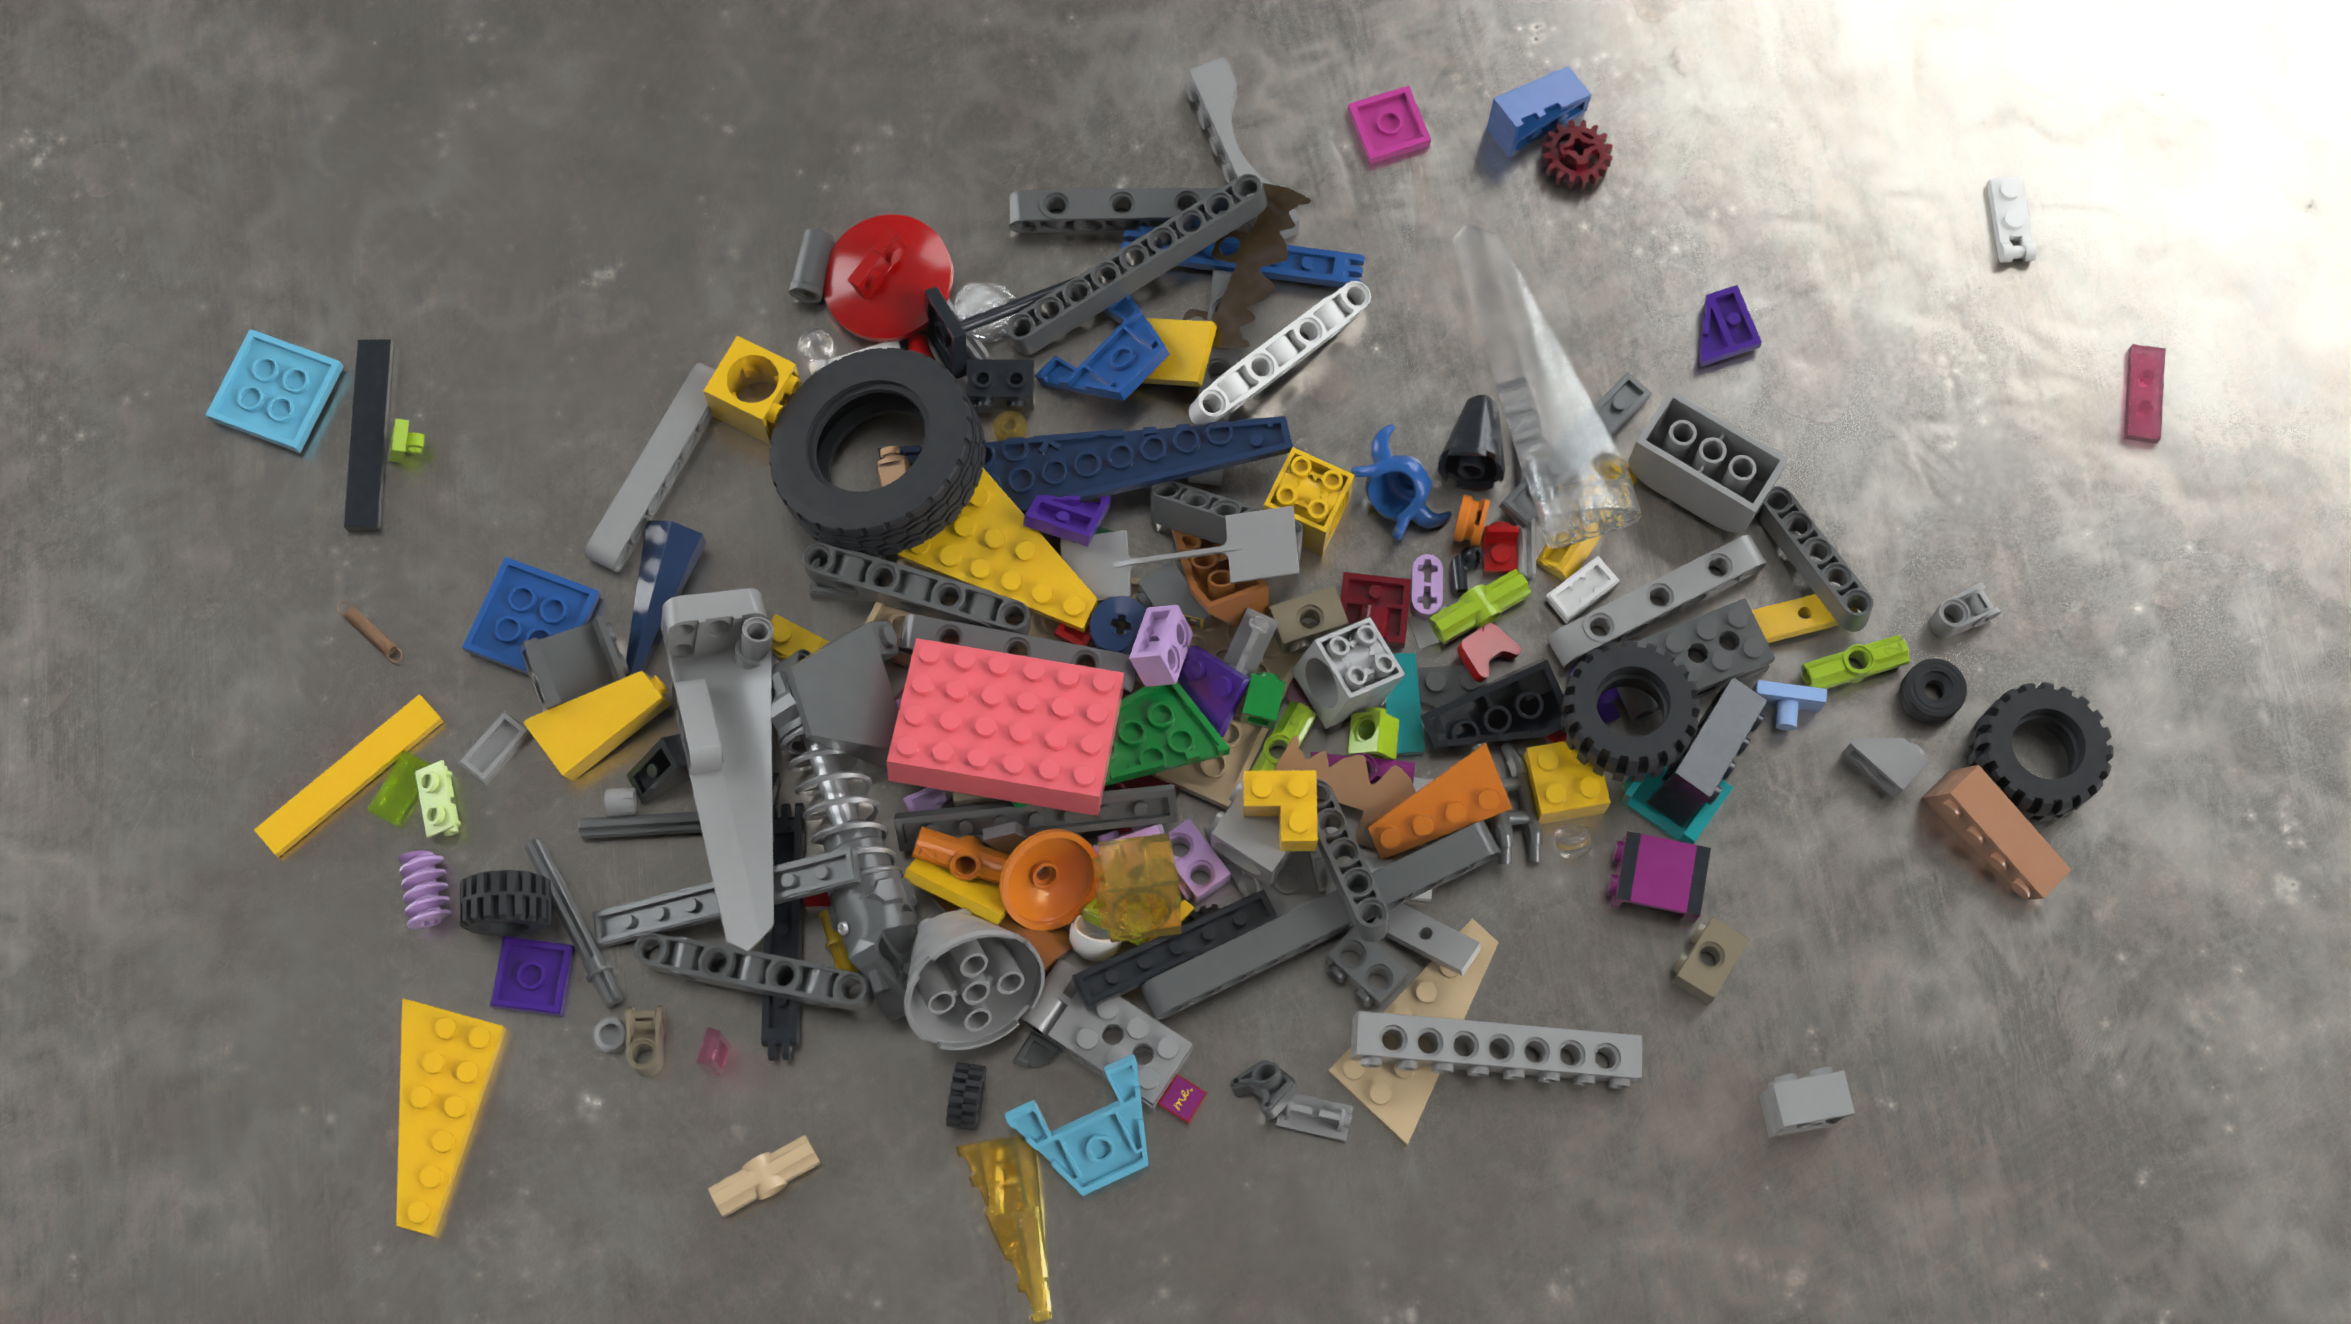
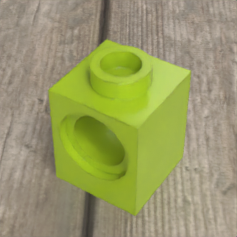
M1368 707L1365 712L1351 713L1348 754L1354 756L1358 753H1365L1373 758L1396 760L1399 719L1386 714V709L1379 707Z

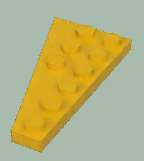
M402 998L396 1226L434 1237L506 1028L502 1025Z

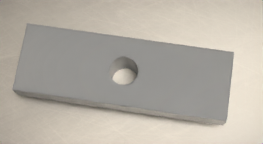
M1403 903L1388 910L1389 928L1385 937L1461 976L1465 974L1481 950L1480 942ZM1376 917L1372 924L1379 922L1380 919Z

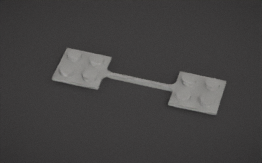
M1293 506L1225 515L1227 540L1220 547L1133 559L1128 553L1126 530L1095 534L1088 547L1069 540L1060 539L1062 559L1097 597L1098 602L1116 596L1132 597L1130 573L1137 565L1192 557L1225 554L1229 559L1231 583L1299 574Z

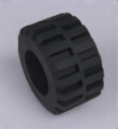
M495 870L477 873L461 880V928L480 935L518 936L535 933L551 925V880L549 878L529 871Z

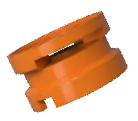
M1464 494L1454 532V541L1462 542L1464 539L1470 541L1471 545L1480 546L1490 500L1482 498L1480 501L1473 500L1472 496Z

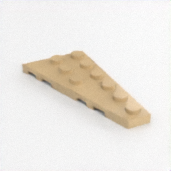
M1472 918L1460 933L1480 942L1481 950L1465 974L1461 976L1431 961L1383 1013L1464 1020L1499 942ZM1390 1034L1382 1036V1043L1388 1050L1394 1051L1398 1049V1042L1394 1036ZM1419 1037L1418 1046L1420 1050L1431 1054L1433 1052L1432 1042L1428 1038ZM1351 1047L1328 1070V1073L1406 1147L1439 1076V1073L1432 1072V1067L1418 1066V1070L1415 1071L1396 1069V1064L1382 1063L1380 1068L1360 1066V1061L1351 1060Z

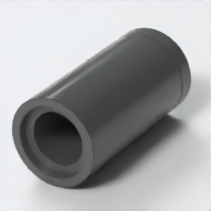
M807 229L804 231L789 294L795 299L808 303H818L821 301L830 252L836 242L832 234L819 229Z

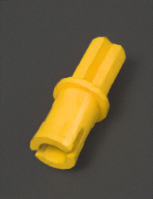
M827 909L820 912L819 918L822 921L828 941L825 947L831 951L835 968L858 974V968L848 959L841 935L838 932H834Z

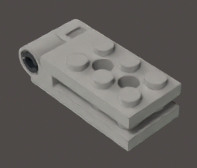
M1058 959L1044 981V987L1034 1009L1029 1007L1019 1020L1036 1034L1056 1045L1064 1053L1108 1082L1109 1080L1104 1070L1105 1066L1133 1053L1135 1055L1140 1051L1149 1052L1153 1057L1152 1061L1146 1065L1137 1063L1141 1103L1154 1111L1172 1080L1192 1053L1193 1043L1120 996L1110 999L1090 1010H1086L1071 979L1072 975L1081 971L1068 962ZM1109 1032H1118L1123 1037L1122 1041L1116 1045L1107 1044L1103 1038Z

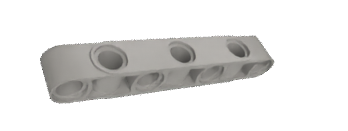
M1749 534L1744 535L1557 629L1547 637V641L1563 668L1573 667L1580 661L1587 659L1588 654L1595 649H1599L1602 652L1606 644L1613 642L1619 644L1756 574L1767 565V562ZM1709 567L1719 568L1724 576L1712 575ZM1650 597H1660L1664 601L1665 606L1654 605L1650 601ZM1590 627H1602L1606 632V636L1594 635Z

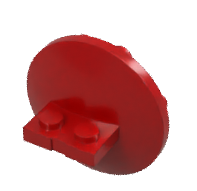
M898 214L871 217L847 230L831 249L824 280V298L833 316L850 333L865 340L875 342L903 340L928 327L930 319L927 318L925 312L924 290L937 286L946 302L948 301L953 285L952 260L939 235L922 221Z

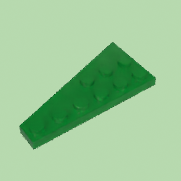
M1178 682L1170 685L1144 686L1121 700L1105 786L1230 754V747ZM1011 801L1015 808L1030 805Z

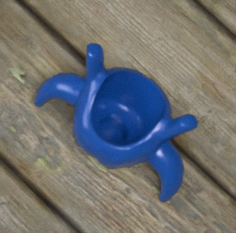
M1387 425L1377 432L1371 443V455L1374 464L1353 467L1351 473L1355 477H1366L1365 490L1370 503L1383 517L1396 521L1392 536L1396 540H1401L1410 520H1413L1421 527L1434 528L1446 523L1451 518L1452 513L1450 511L1434 513L1426 506V501L1430 496L1432 480L1417 458L1406 454H1392L1389 447V438L1395 426Z

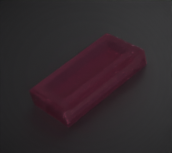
M707 1028L696 1061L706 1074L715 1077L722 1075L731 1047L729 1041L720 1030Z

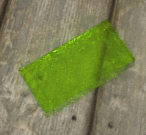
M404 750L367 810L371 814L400 828L419 798L415 771L431 764Z

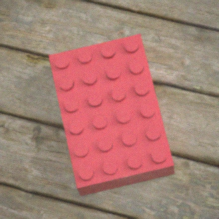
M916 638L887 757L888 781L1099 816L1123 695L1124 673Z

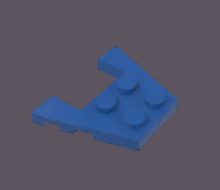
M1128 295L1105 309L1106 314L1121 323V325L1078 368L1055 355L1035 377L1042 386L1124 401L1170 354L1131 295Z

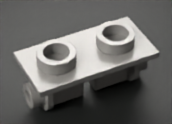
M1247 608L1223 662L1251 678V674H1255L1279 621L1251 608Z
M1297 1093L1278 1114L1275 1126L1346 1142L1353 1106Z

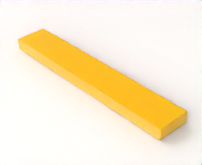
M419 694L262 822L254 831L279 858L444 721Z

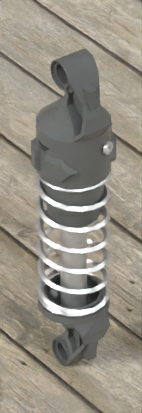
M800 649L772 667V681L776 695L772 703L770 718L777 730L776 736L781 750L790 754H801L789 762L787 769L792 772L813 769L815 774L814 778L808 779L797 786L795 794L811 796L821 793L824 801L808 808L803 814L804 819L811 821L829 817L831 827L817 832L811 838V843L823 845L825 853L851 846L857 849L862 883L828 891L831 905L827 911L834 932H838L842 937L848 959L867 976L878 1006L889 1019L897 1020L905 1016L904 999L908 974L903 971V966L918 933V916L914 910L917 899L909 879L903 878L901 869L893 866L897 858L896 852L887 848L884 842L889 833L888 828L873 821L880 810V804L869 797H865L872 786V780L870 777L858 772L864 761L857 758V764L850 771H843L838 758L844 754L843 752L806 738L786 674V669L811 654L805 649ZM807 759H810L811 763L795 766L796 764ZM851 777L863 779L866 784L864 790L857 796H851L846 782ZM818 783L819 787L803 790L811 785ZM858 802L873 805V813L865 820L858 819L854 806ZM826 808V811L813 814L821 809ZM876 828L881 829V833H882V836H881V837H879Z

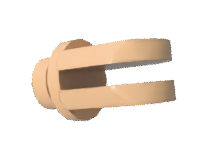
M888 446L880 449V455L883 459L877 462L878 466L876 467L880 487H884L897 480L910 468L907 457L900 455L899 446Z

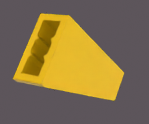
M640 671L532 716L523 723L562 776L575 781L670 706L671 702L665 696L669 690L657 675L651 678L645 672Z

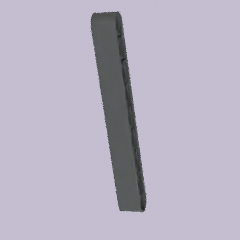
M1244 174L1237 177L1013 315L1006 324V331L1015 349L1024 355H1030L1039 351L1261 214L1267 205V198L1260 179L1253 174ZM1255 193L1254 195H1252V196H1250V197H1245V196H1247L1248 194ZM1227 210L1223 214H1218L1221 211ZM1193 228H1198L1193 232H1189ZM1170 245L1166 249H1161L1163 246ZM1142 262L1139 266L1132 267L1136 263ZM1113 280L1111 283L1105 284L1107 281ZM1086 297L1082 301L1076 302L1079 298ZM1057 314L1054 318L1048 319L1050 316ZM1029 331L1027 335L1020 337L1022 333Z

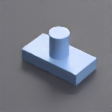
M1758 680L1752 688L1754 692L1767 700L1765 705L1777 707L1776 728L1781 730L1797 729L1798 710L1819 712L1827 699V689L1763 680Z

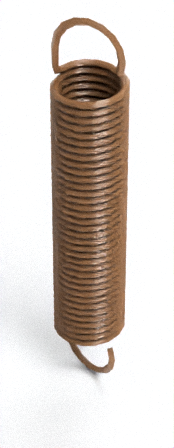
M342 601L338 604L337 612L393 663L401 660L402 652L399 648L397 650H399L401 656L398 661H393L388 657V655L395 651L396 645L355 607H350L344 616L339 612L340 604L345 602L351 606L350 602Z

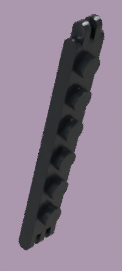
M790 803L781 805V817H778L777 804H772L773 866L803 859L805 841L804 803L795 804L794 817H792ZM803 898L774 905V926L764 936V953L802 960ZM789 971L783 976L782 986L789 985L794 978L793 971ZM762 994V1047H768L769 1061L778 1060L779 1046H782V1059L784 1061L792 1060L793 1046H799L801 1002Z

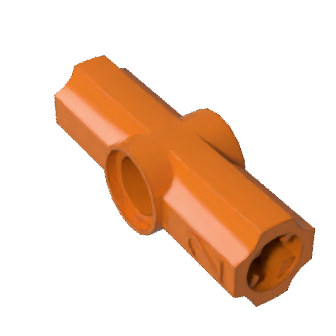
M921 827L912 852L913 858L948 868L960 880L968 881L979 878L997 885L1000 883L1004 864L1010 856L1009 854L984 847L982 841L975 836L966 835L956 838L925 827ZM962 856H968V857H971L972 859H971V860L964 859V858H962Z

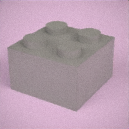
M1832 1067L1812 1070L1810 1075L1797 1079L1796 1073L1778 1076L1775 1078V1082L1767 1084L1768 1088L1759 1095L1769 1138L1839 1125L1855 1114L1844 1070L1833 1072Z

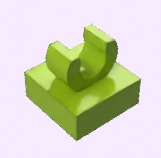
M395 418L388 461L402 463L405 452L421 454L425 435L416 432L408 433L409 420Z

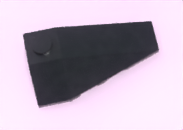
M1542 658L1420 715V718L1434 748L1539 738L1562 729L1560 722L1562 713L1560 711L1564 695L1548 659Z

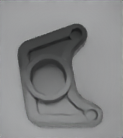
M1268 1060L1258 1062L1234 1077L1230 1082L1235 1095L1241 1096L1252 1093L1263 1099L1261 1110L1266 1119H1274L1298 1092V1087L1293 1077L1280 1069L1276 1063Z

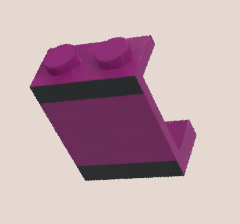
M1627 831L1622 841H1616L1613 861L1618 862L1616 875L1611 874L1607 894L1613 896L1611 906L1618 908L1622 901L1682 913L1681 921L1695 923L1701 916L1711 848Z

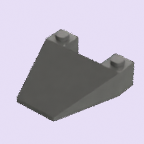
M870 621L836 637L786 669L806 738L878 767H887V757L899 712L883 663L901 654L897 644V634L892 628L890 621Z

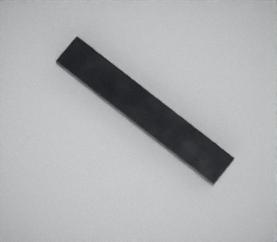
M391 339L358 340L344 514V528L347 531L381 530L394 343Z
M1263 889L1074 974L1071 979L1086 1010H1090L1110 999L1134 990L1148 980L1278 918Z

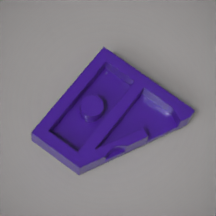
M1738 285L1707 294L1703 312L1699 354L1700 367L1760 348L1762 344L1761 338Z

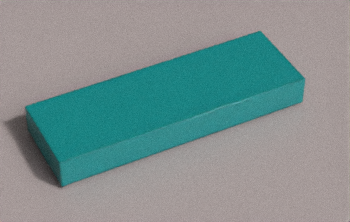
M1416 653L1393 654L1405 673L1402 680L1384 700L1386 714L1399 719L1396 756L1424 755L1425 746L1423 725L1420 718L1421 704Z

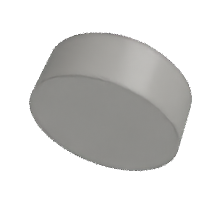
M607 1017L600 1020L594 1027L592 1034L596 1047L603 1053L610 1055L622 1052L626 1048L625 1023L616 1017Z

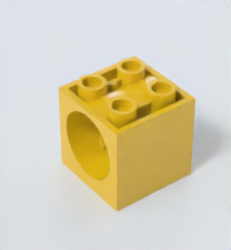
M736 336L703 392L714 418L771 445L770 442L774 427L777 425V420L783 408L786 407L788 400L802 386L795 363L740 336ZM769 382L776 385L772 395L763 401L748 403L738 399L741 391L750 384Z
M1292 447L1263 505V510L1293 506L1295 520L1299 521L1303 527L1302 547L1323 556L1351 499L1355 475Z

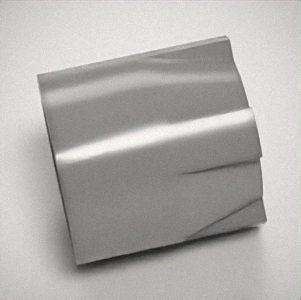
M636 788L606 789L605 809L607 816L636 814V811H638Z

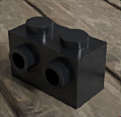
M967 359L966 395L976 412L988 413L992 412L993 409H1004L1011 413H1023L1027 410H1034V360Z

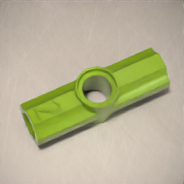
M1514 569L1486 586L1480 584L1471 588L1458 599V602L1429 618L1432 632L1438 641L1445 645L1473 628L1479 629L1486 623L1494 622L1501 616L1503 611L1531 595L1528 581L1522 573Z
M1900 634L1866 645L1854 644L1848 647L1846 651L1803 663L1801 666L1802 678L1805 686L1822 689L1832 688L1845 683H1858L1864 677L1907 665L1910 662L1909 649L1905 639H1902ZM1848 659H1857L1863 669L1853 668L1849 664Z
M1291 700L1272 735L1265 741L1264 748L1251 771L1275 770L1279 759L1273 758L1269 751L1275 746H1282L1286 749L1296 735L1299 738L1300 747L1317 714L1306 705Z

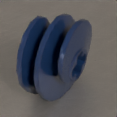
M1126 596L1110 597L1101 602L1093 611L1090 621V634L1096 647L1102 650L1130 655L1146 612L1145 607L1135 599ZM1117 622L1125 623L1127 630H1124L1123 635L1117 634L1116 628L1113 627H1117Z

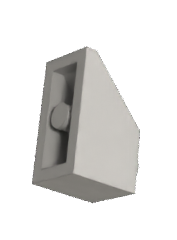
M1854 738L1842 752L1894 799L1930 763L1921 747L1913 742L1909 743L1904 738Z

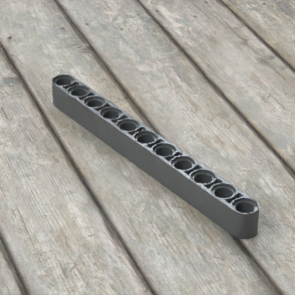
M1480 821L1371 874L1385 901L1387 909L1390 910L1491 861L1501 851L1485 822ZM1356 886L1351 888L1350 891H1352L1353 893H1362L1366 891V889L1361 886ZM1335 890L1148 980L1140 988L1155 1019L1160 1020L1352 928L1354 925L1338 890ZM1375 916L1367 917L1364 919V921H1367Z

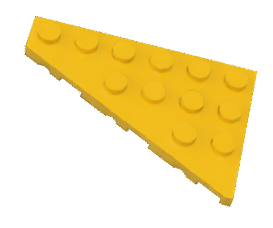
M983 467L979 484L975 487L973 496L956 519L936 536L924 541L923 544L898 553L901 560L946 578L987 589L998 595L1021 601L1028 607L1029 611L1084 633L1090 623L1093 611L1099 603L1097 597L1038 530L1023 526L1025 515Z

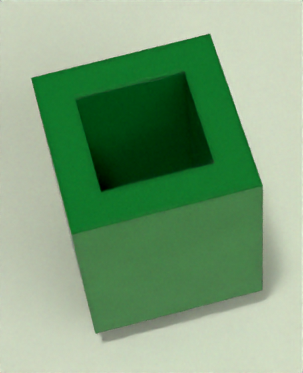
M1259 672L1258 675L1252 673L1240 722L1274 730L1286 681L1279 680L1277 675L1268 672Z

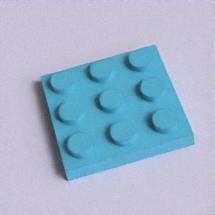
M250 329L206 413V417L210 421L301 453L344 366L340 361Z

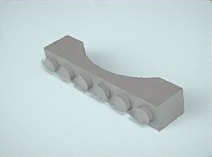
M1222 57L1189 69V83L1185 84L1186 92L1190 101H1196L1199 107L1197 114L1202 128L1209 129L1212 136L1210 137V144L1215 156L1220 155L1224 162L1222 170L1226 181L1229 183L1241 175L1253 174L1260 179L1261 183L1271 184L1252 168L1237 145L1231 122L1232 110L1236 101L1237 82L1226 58ZM1255 193L1248 194V195L1245 196V197H1250V196L1254 195ZM1295 209L1289 212L1295 227L1280 231L1284 239L1295 236L1299 232L1300 219ZM1258 216L1247 222L1250 233Z

